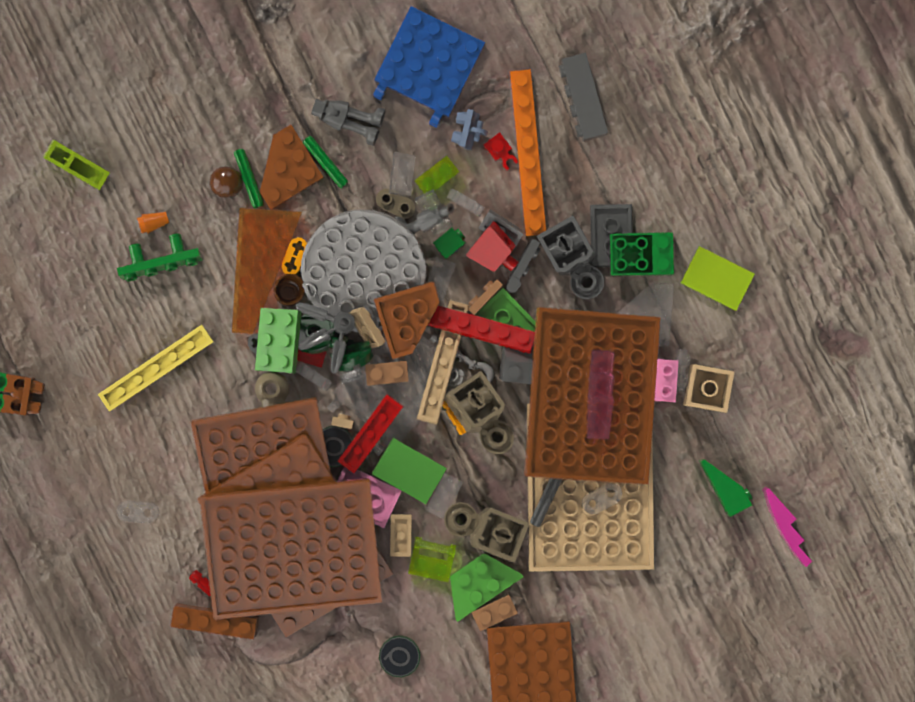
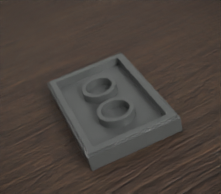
M632 204L590 205L591 247L596 254L591 266L611 267L610 234L632 233Z

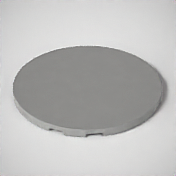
M351 210L340 213L325 221L309 239L301 261L303 287L308 299L314 306L327 310L328 315L334 318L341 312L349 313L354 309L364 307L370 313L371 319L380 331L383 328L374 299L426 283L425 256L414 234L397 219L374 210ZM342 319L341 325L347 326L348 321ZM354 326L352 331L358 332V330Z

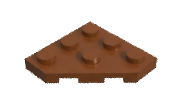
M291 124L274 134L260 188V193L270 210H273L324 178Z
M435 281L374 299L392 359L414 352L440 303Z

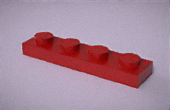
M386 394L337 462L352 473H355L404 406L389 394Z

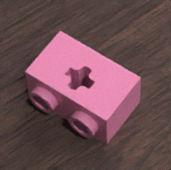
M657 360L655 401L676 402L678 360Z

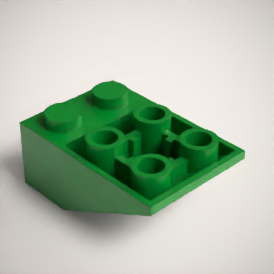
M673 232L610 234L611 276H674Z

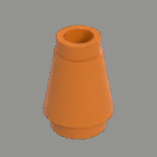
M166 211L141 214V217L137 218L142 234L146 232L149 234L165 224H169Z

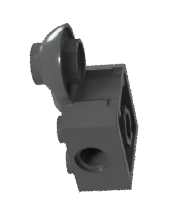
M574 216L567 218L537 236L556 272L559 275L571 276L570 286L576 296L582 299H592L601 293L604 288L603 274L598 268L590 265L596 254ZM585 279H593V284L591 287H583V281Z

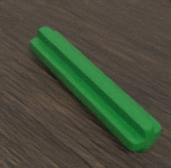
M308 136L304 139L303 144L339 188L345 187L348 184V180L314 138Z
M238 149L234 151V156L254 209L262 207L264 203L245 150Z

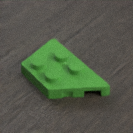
M483 553L450 575L456 621H460L523 578L522 573Z

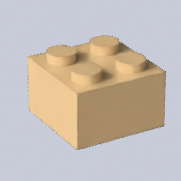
M690 364L683 405L727 413L734 371Z

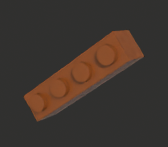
M177 603L173 607L170 627L254 640L257 634L259 616L214 619L213 609Z

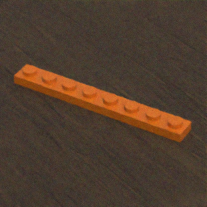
M531 69L510 71L525 236H538L546 231Z

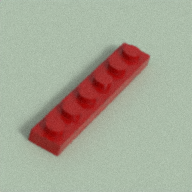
M439 305L427 325L531 354L535 339L534 331Z

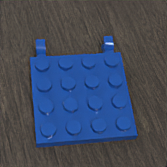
M411 6L374 79L379 85L373 97L381 101L387 88L435 111L429 121V125L437 128L443 115L449 118L485 42Z

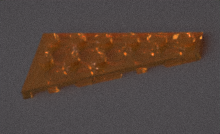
M239 208L232 333L254 334L260 319V309L264 308L302 212Z

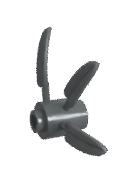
M298 303L296 308L302 313L321 321L326 319L333 321V328L329 330L323 328L304 339L299 344L298 349L305 350L329 339V334L335 331L340 336L339 340L334 342L331 371L334 374L337 373L346 347L343 337L353 330L355 326L354 317L350 313L341 312L334 318L329 316L328 311L306 303ZM342 319L348 321L347 326L341 325Z

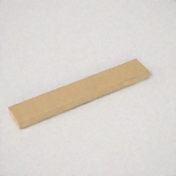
M452 300L448 304V308L468 313L470 306ZM441 330L417 420L437 425L462 335Z

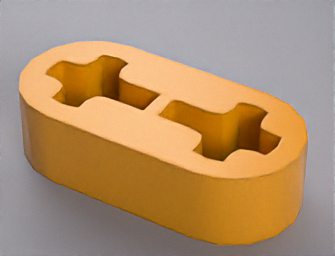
M294 238L289 243L281 266L285 274L299 273L304 250H299L297 256H295L296 249L293 245L301 241L305 250L307 242L303 238ZM294 257L296 258L294 265L297 266L296 270L292 269L291 272H288V267H286V263H291Z

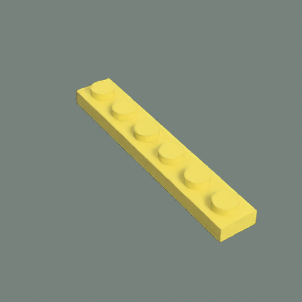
M200 325L100 392L98 396L108 411L111 412L214 343L204 326Z

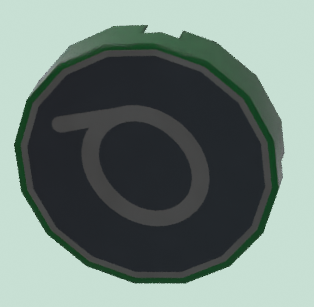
M329 426L322 429L329 466L339 467L342 464L337 461L353 441V437L345 428Z
M393 636L387 639L380 648V665L386 673L393 677L409 676L419 665V648L415 641L407 636Z

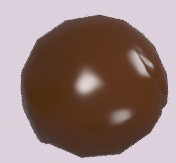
M219 167L211 174L209 185L212 192L219 197H235L243 188V178L241 173L233 167Z
M287 273L279 277L273 289L276 300L284 306H293L299 303L305 294L304 281L296 274Z

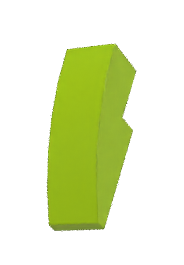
M52 140L43 156L46 160L98 190L101 189L110 173L55 140Z

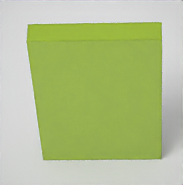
M698 246L680 284L737 311L755 274Z

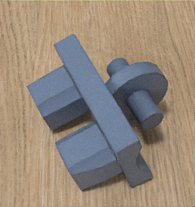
M470 109L467 112H458L456 123L464 125L463 132L454 131L451 141L466 150H472L474 141L479 142L480 136H487L488 132L482 129L484 122L479 121L480 114Z

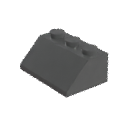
M534 345L531 354L503 347L499 379L505 382L531 384Z

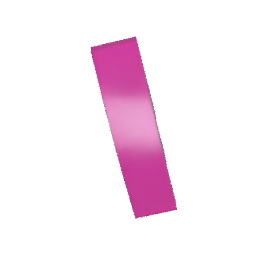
M765 487L762 489L779 533L800 563L807 567L812 560L799 547L804 539L791 526L796 518L769 488Z

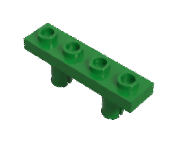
M172 234L169 236L172 248L171 255L144 261L141 245L139 243L129 246L132 264L117 268V272L122 280L130 282L137 280L139 276L143 275L147 277L155 276L159 271L163 270L167 272L175 271L179 266L183 265L187 267L195 266L199 261H203L202 253L198 248L185 251L181 234Z

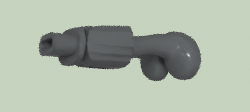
M316 99L311 115L319 117L320 121H324L339 131L344 128L357 132L366 138L368 145L374 146L380 130L350 121L348 117L365 121L381 128L385 109L378 108L374 113H367L350 107L349 102Z
M452 203L446 206L439 204L420 212L417 215V220L409 224L400 216L394 218L403 223L413 234L419 230L425 233L442 223L448 215L455 211V207Z

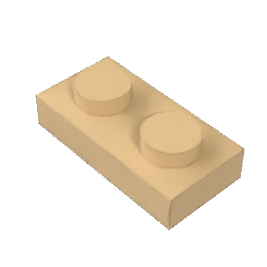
M364 307L349 312L355 319V327L364 341L370 342L371 348L379 347L386 342L382 332L376 327L370 313Z
M391 514L390 556L411 557L412 514Z

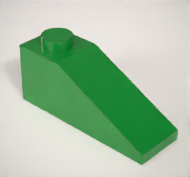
M705 459L698 460L727 516L731 517L752 506L750 500L753 498L747 488L744 489Z

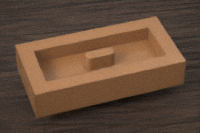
M490 280L483 287L485 292L480 298L476 295L468 303L471 306L468 311L475 315L503 284L498 280L495 282Z
M407 361L365 365L367 386L409 382Z
M509 594L471 612L480 631L518 614Z

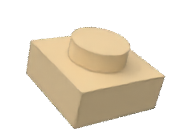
M339 413L338 417H333L331 425L353 429L354 421L350 420L351 416Z

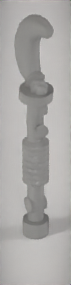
M434 333L430 340L438 343L439 337ZM457 350L456 358H459V362L465 361L469 365V369L483 370L486 373L487 380L490 383L493 381L494 371L489 364L477 362L476 360L471 361L467 356L461 354L460 350Z

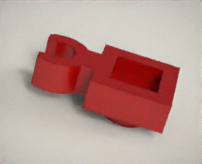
M500 132L483 144L495 162L501 158L502 166L506 171L509 170V167L506 165L508 160H512L515 164L518 163L515 156L509 155L508 152L512 150V147Z

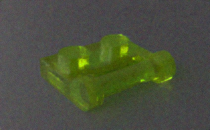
M416 537L408 574L449 583L457 545L450 544L448 546ZM422 548L448 554V558L444 560L421 555L419 550Z

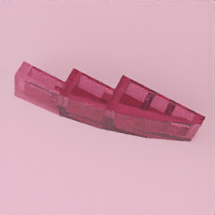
M592 350L588 388V438L609 439L614 400L612 397L614 375L612 374L613 351Z

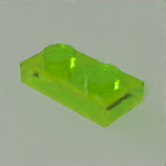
M445 156L415 179L414 182L423 194L428 197L460 172L449 157Z

